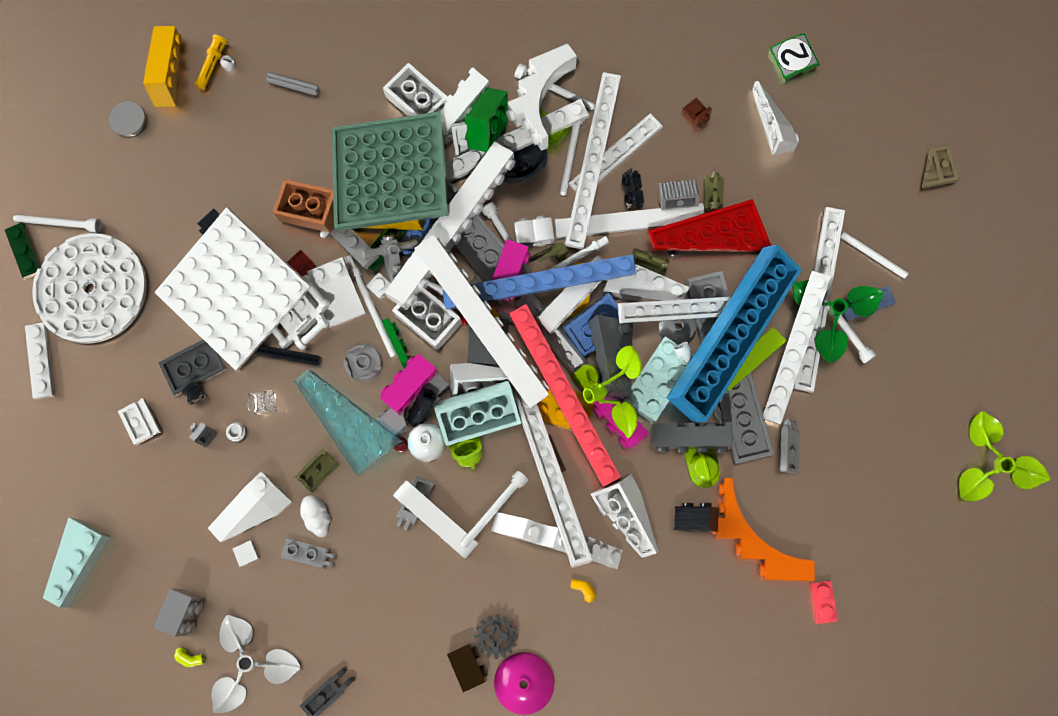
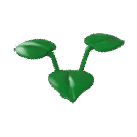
M809 280L795 281L793 283V296L799 307ZM858 286L851 289L847 294V300L850 304L841 298H837L833 302L822 303V306H829L830 314L835 317L831 331L822 330L815 338V347L827 362L833 363L840 359L848 347L846 333L835 331L839 317L845 313L847 308L852 307L853 312L857 316H871L879 307L884 294L882 290L870 286Z

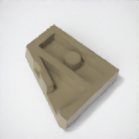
M950 145L931 148L927 158L922 189L958 182L960 178Z

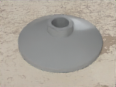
M695 319L664 320L659 322L661 338L667 337L678 345L684 342L689 344L696 335L697 325ZM675 324H681L682 328L676 329Z

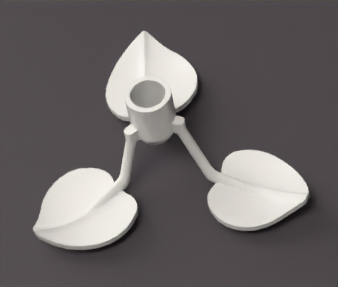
M226 615L220 628V643L228 652H234L239 648L240 657L237 660L239 672L236 681L230 677H224L214 684L211 694L213 712L226 713L236 709L243 703L246 697V688L239 685L243 672L252 671L254 666L266 667L264 670L266 679L273 684H281L288 681L300 670L297 659L285 650L275 649L267 653L266 663L255 662L251 656L244 655L242 647L248 645L253 638L251 625L243 619Z

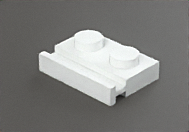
M144 398L118 411L134 445L137 446L153 437V435L161 433Z

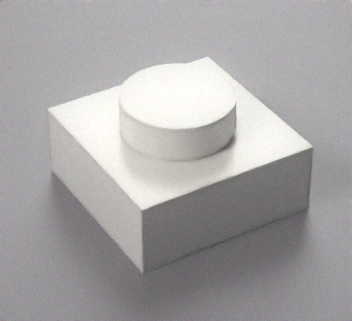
M378 273L366 287L381 300L386 295L385 291L391 283Z

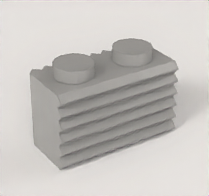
M695 179L659 183L658 197L661 210L699 207L700 195Z

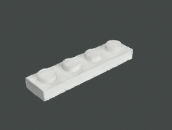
M44 322L25 326L32 396L35 400L55 396L47 327L43 324Z

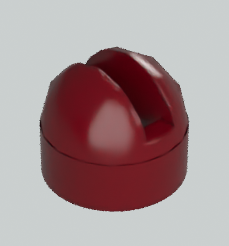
M397 437L393 441V448L395 451L403 453L408 449V442L404 437ZM402 441L405 442V444L399 445V446H397V447H396V445H395V444L400 443V442H402Z

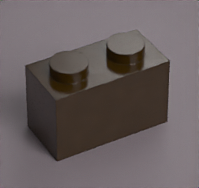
M470 643L447 654L463 692L487 681L485 678L488 676L484 665L480 666L477 660L480 655L476 646L472 647Z

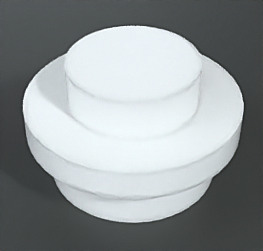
M232 423L226 429L227 438L233 442H239L245 437L246 429L240 423Z

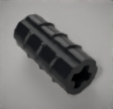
M424 388L420 391L408 415L407 421L411 426L416 427L424 423L427 415L430 414L437 396L433 390Z

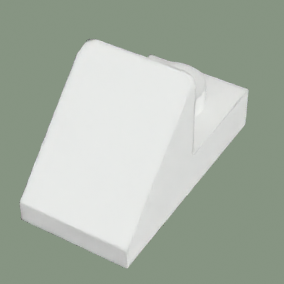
M465 122L451 124L456 157L473 150L468 149L467 140H465L467 131Z

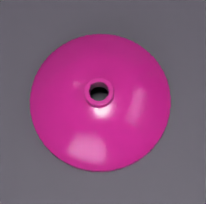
M528 652L513 654L506 658L496 671L494 678L496 696L499 702L510 712L519 715L536 713L548 704L553 695V672L547 662L536 654ZM522 680L527 681L528 686L526 688L520 686Z

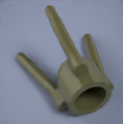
M559 241L557 244H553L549 248L531 256L528 262L544 255L538 262H542L551 256L553 260H559L555 264L557 265L566 259L565 255L569 252L566 246Z

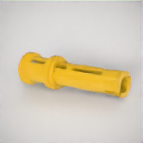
M219 35L212 36L213 41L210 48L206 50L207 57L194 83L196 87L203 90L206 89L217 60L222 58L221 53L225 45L228 44V41Z

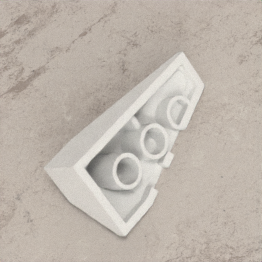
M756 81L752 91L773 156L794 151L799 143L798 134L794 133L792 125L760 82Z
M473 363L451 364L450 398L505 381H509L511 388L514 386L502 369L498 367Z
M260 472L244 487L208 529L220 542H224L253 526L278 516L292 501L266 473Z
M632 474L620 477L591 493L599 511L604 516L607 515L614 522L613 526L616 530L619 528L626 536V541L641 558L659 552L641 491Z

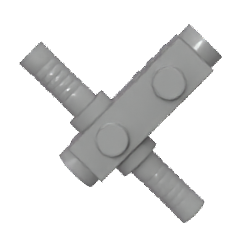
M385 235L381 240L379 248L362 251L364 259L378 255L383 256L386 275L390 281H393L403 268L400 263L399 253L401 250L417 247L418 243L416 239L399 243L397 239H394V235Z

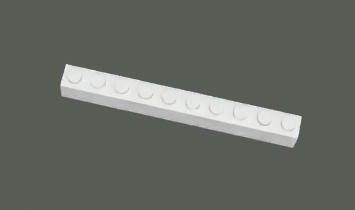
M494 142L449 203L448 216L439 217L422 242L432 235L436 239L440 237L447 246L444 250L449 255L453 245L459 243L464 230H468L471 226L474 216L480 214L485 201L492 197L495 187L503 182L506 172L514 167V153ZM416 250L385 291L390 300L406 310L409 306L414 305L417 295L427 287L428 280L433 275Z
M432 235L414 249L528 407H533L549 395L547 391L550 388L544 380L539 381L535 376L538 374L537 370L532 364L528 366L524 359L527 357L521 348L517 350L512 344L515 340L509 332L505 334L501 329L504 326L497 316L494 318L491 315L490 311L492 308L486 300L482 302L478 297L481 293L475 285L470 286L467 281L469 276L464 269L459 270L455 264L458 261L452 253L448 255L444 250L447 246L440 237L436 239Z

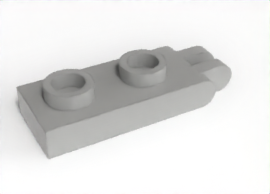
M786 419L784 427L781 429L780 471L796 474L799 473V430L797 429L796 421Z
M418 476L415 477L412 483L428 499L434 484ZM402 504L396 516L399 518L396 526L401 527L403 522L406 521L403 529L408 530L411 524L415 525L418 517Z
M286 538L280 558L325 569V565L334 566V563L328 562L327 558L336 559V555L330 554V549Z

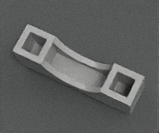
M437 373L424 388L433 390L437 395V401L450 389V386ZM410 405L400 416L391 408L388 411L384 410L378 416L379 419L376 422L393 440L409 428L406 414Z

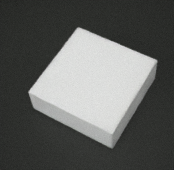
M251 540L233 548L239 567L259 559Z

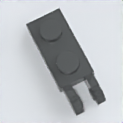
M344 667L332 678L330 677L300 705V708L307 716H320L355 681L351 677L341 687L337 685L335 681L341 678L347 671Z

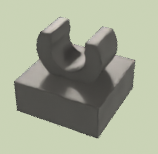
M203 422L199 426L193 423L190 427V430L193 432L190 438L203 447H206L217 433Z

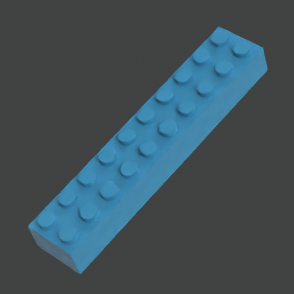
M779 245L763 247L666 397L692 422L708 421L802 271Z

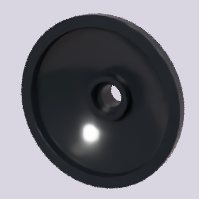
M533 143L514 152L515 165L510 171L506 172L503 182L518 184L535 178L547 164V150L541 151L539 146Z

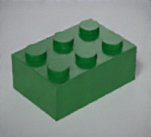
M487 87L480 94L478 101L473 104L471 111L466 114L465 124L467 125L465 140H467L468 149L487 152L492 144L497 141L508 124L506 111H508V91Z

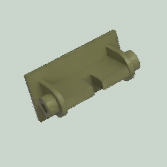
M713 172L712 176H705L704 212L723 208L724 177L719 176L717 172Z
M637 248L633 249L632 254L636 265L665 276L670 258Z

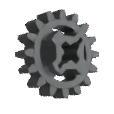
M495 614L493 620L490 616H487L488 622L481 620L482 628L476 627L479 635H475L474 638L479 639V642L475 645L482 646L480 653L486 651L487 658L491 654H494L495 659H498V654L505 658V652L512 653L510 647L517 645L513 642V639L518 638V635H513L517 628L510 627L512 624L511 620L505 622L506 616H503L501 620L498 614ZM493 623L492 630L489 633H484L485 628ZM500 623L508 629L509 633H504L500 629ZM496 627L498 634L502 635V639H498L497 647L495 640L491 639V635L495 633ZM509 640L508 645L500 650V644L503 641ZM484 641H489L492 644V650L485 645Z

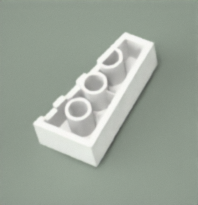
M473 67L468 72L471 74L466 81L461 80L457 85L459 87L456 93L449 95L445 99L443 109L438 108L436 112L441 111L444 144H448L453 138L451 124L465 122L466 114L471 111L473 104L478 101L480 94L487 87L490 88L489 81Z
M635 264L636 275L608 280L603 290V295L610 293L612 297L619 298L620 300L649 302L683 300L689 287Z

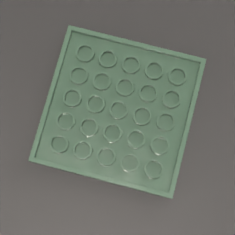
M441 111L332 127L334 228L336 231L448 216L443 118Z

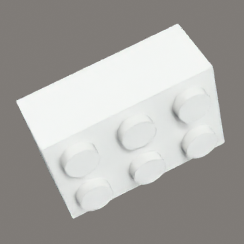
M409 63L383 87L386 98L407 116L433 113L438 108L443 109L445 99L447 98L442 91Z
M426 289L419 292L416 302L413 306H409L407 310L398 304L392 310L395 317L437 352L462 324L461 318L450 309L446 310L445 305Z

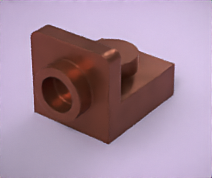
M697 98L682 109V112L696 127L701 123L705 124L711 118L712 108L710 106L706 108Z

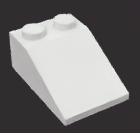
M342 257L307 271L311 283L323 298L328 299L331 303L329 308L324 311L331 328L366 314L348 267Z

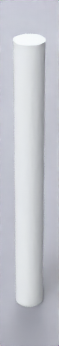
M845 231L841 235V239L903 279L908 275L907 271Z

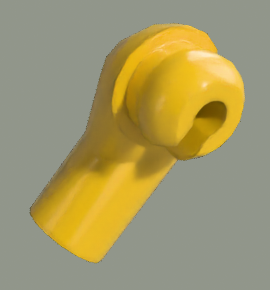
M572 579L570 588L581 590L585 595L584 600L589 603L593 602L596 597V590L591 583Z

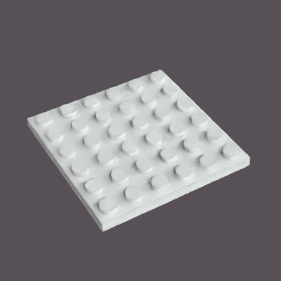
M226 207L155 293L235 370H239L312 286L239 216Z

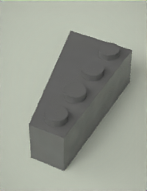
M597 314L588 324L589 329L592 331L593 337L591 340L592 345L595 346V360L599 366V380L601 384L622 371L616 364V356L623 347L632 346L633 322L619 323L618 318ZM625 373L605 386L607 395L604 399L621 402L631 395V379Z
M716 422L704 423V426H700L699 423H684V425H680V423L652 424V447L657 449V452H669V449H676V452L687 453L688 449H696L697 453H708V449H716V453H728V450H732V422H725V426H720Z

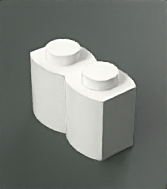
M538 216L535 220L522 218L514 223L517 243L528 247L554 243L551 218H547V216Z

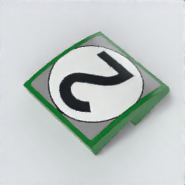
M805 33L770 47L785 81L801 72L804 74L820 66Z

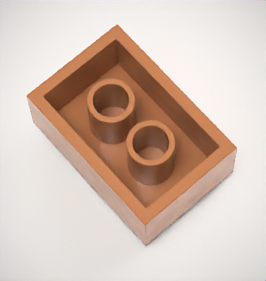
M284 179L272 213L281 222L331 233L334 225L333 190Z

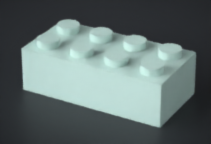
M667 337L663 338L632 385L631 395L623 400V402H630L635 408L636 413L652 424L657 421L669 403L666 397L687 366L685 361L677 357L674 352V348L678 344Z
M509 381L434 402L435 413L446 446L521 424Z

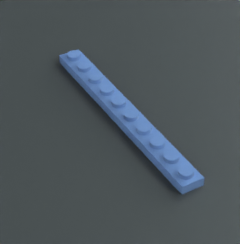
M632 254L470 284V286L475 285L481 293L478 297L482 302L485 300L491 302L636 275V268ZM443 289L445 309L457 308Z

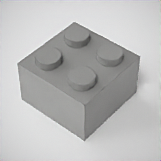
M169 589L153 628L174 637L188 636L195 627L194 620L203 608L202 601L204 598L183 589Z

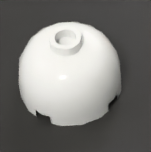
M422 423L414 427L409 433L407 440L408 449L416 459L430 462L440 458L445 452L446 444L441 429L431 423Z

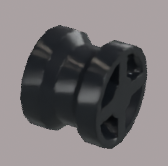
M198 382L187 385L181 391L187 397L189 405L197 404L206 397L205 392L200 390Z

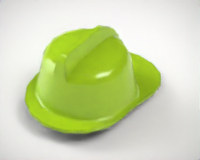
M479 436L449 445L452 457L463 467L470 466L472 469H475V464L482 458V444Z
M688 449L685 457L692 481L702 488H709L715 485L720 478V466L715 450L708 449V453H697L696 449Z

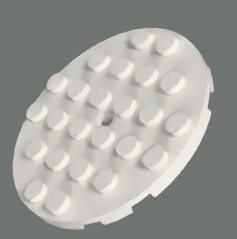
M88 233L71 237L65 240L66 242L59 247H54L45 256L46 260L41 268L37 269L32 290L35 310L44 322L43 324L63 339L82 344L106 341L124 331L139 314L147 290L144 267L130 247L111 236ZM93 284L95 288H93L91 292L87 293V285Z

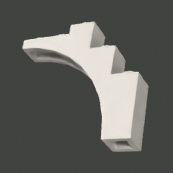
M568 43L530 59L529 76L519 80V89H517L519 97L508 102V111H506L508 119L513 121L516 127L522 125L524 130L530 133L533 143L538 145L541 151L548 148V134L542 125L539 114L541 103L547 91L559 78L576 69L577 56Z
M496 513L491 529L492 532L567 553L558 528L521 517ZM584 536L593 562L618 569L623 550Z

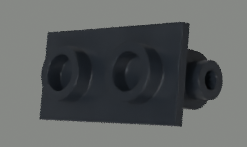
M630 168L622 175V185L625 192L624 201L627 210L631 209L634 205H636V208H642L645 203L643 190H636V188L642 187L641 174L637 170L632 171V168Z

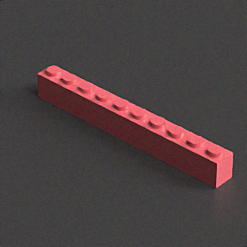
M527 304L510 312L511 320L547 386L550 388L549 390L602 487L619 479L620 475Z

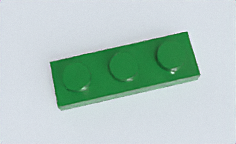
M389 318L382 320L399 360L405 369L411 355H406L404 350L407 349L403 338L399 340L396 334L400 331L396 323H391Z

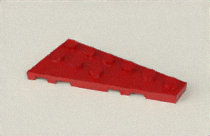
M753 199L651 229L647 232L653 250L761 252L763 247L771 246Z

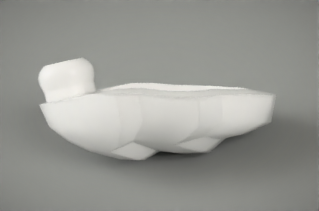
M307 495L301 502V517L307 530L313 532L318 537H325L328 534L331 521L330 514L321 499L313 495Z

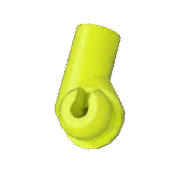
M182 647L175 651V660L185 667L201 665L205 662L203 654L190 656L185 648Z

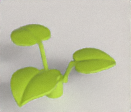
M633 346L623 347L616 356V364L622 371L601 384L598 383L600 377L597 370L590 364L581 366L570 376L583 390V397L587 403L598 401L599 404H616L612 409V418L616 426L627 438L633 435L637 427L638 417L635 408L628 401L621 404L620 401L604 398L607 395L605 387L607 384L624 375V373L630 379L637 378L641 374V359Z
M985 411L979 412L974 417L969 428L971 441L978 447L987 444L998 458L994 462L995 469L986 474L978 468H969L962 473L959 480L960 498L962 500L978 501L989 496L993 491L994 483L987 477L999 472H1013V482L1022 489H1032L1050 481L1047 470L1035 458L1021 456L1014 461L1010 457H1003V454L991 445V443L999 442L1003 436V427L996 418L990 416Z

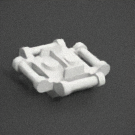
M304 275L303 278L312 286L308 290L309 293L306 292L280 322L289 335L285 337L278 327L272 331L280 342L279 345L282 349L287 348L295 341L296 346L304 350L308 342L323 328L326 329L330 325L324 317V311L329 308L331 303L328 299L323 298L311 283L308 275Z

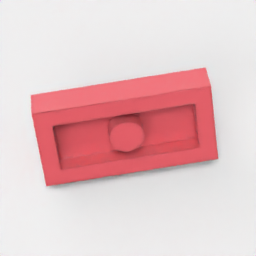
M831 581L810 583L816 624L837 622L838 617Z

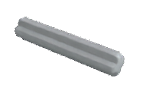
M268 72L266 77L268 83L311 95H317L319 87L316 84L273 72Z

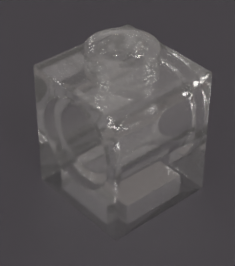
M271 390L248 393V399H246L247 410L253 415L277 412L275 393Z

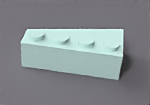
M68 517L43 598L60 608H69L110 537L79 519Z

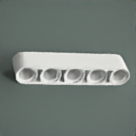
M597 255L591 262L603 259ZM602 281L565 288L541 313L536 321L552 334Z
M405 481L393 494L399 502L465 559L478 545L473 540L467 548H462L460 543L467 536V533L408 481Z

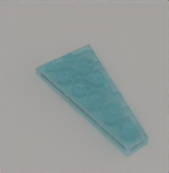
M307 370L294 381L356 475L363 473L402 441L312 370Z

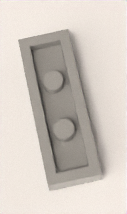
M334 228L330 234L365 270L379 258V256L363 258L362 251L372 248L353 229L336 231Z

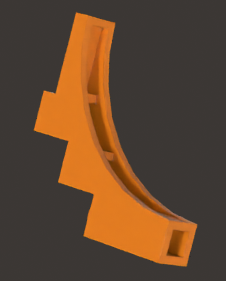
M724 478L722 483H719V494L722 495V502L719 503V514H722V518H718V532H711L715 534V539H738V543L735 544V554L741 560H762V564L759 565V574L763 576V580L815 581L813 560L798 559L783 554L769 546L755 534L739 509L734 493L733 478Z

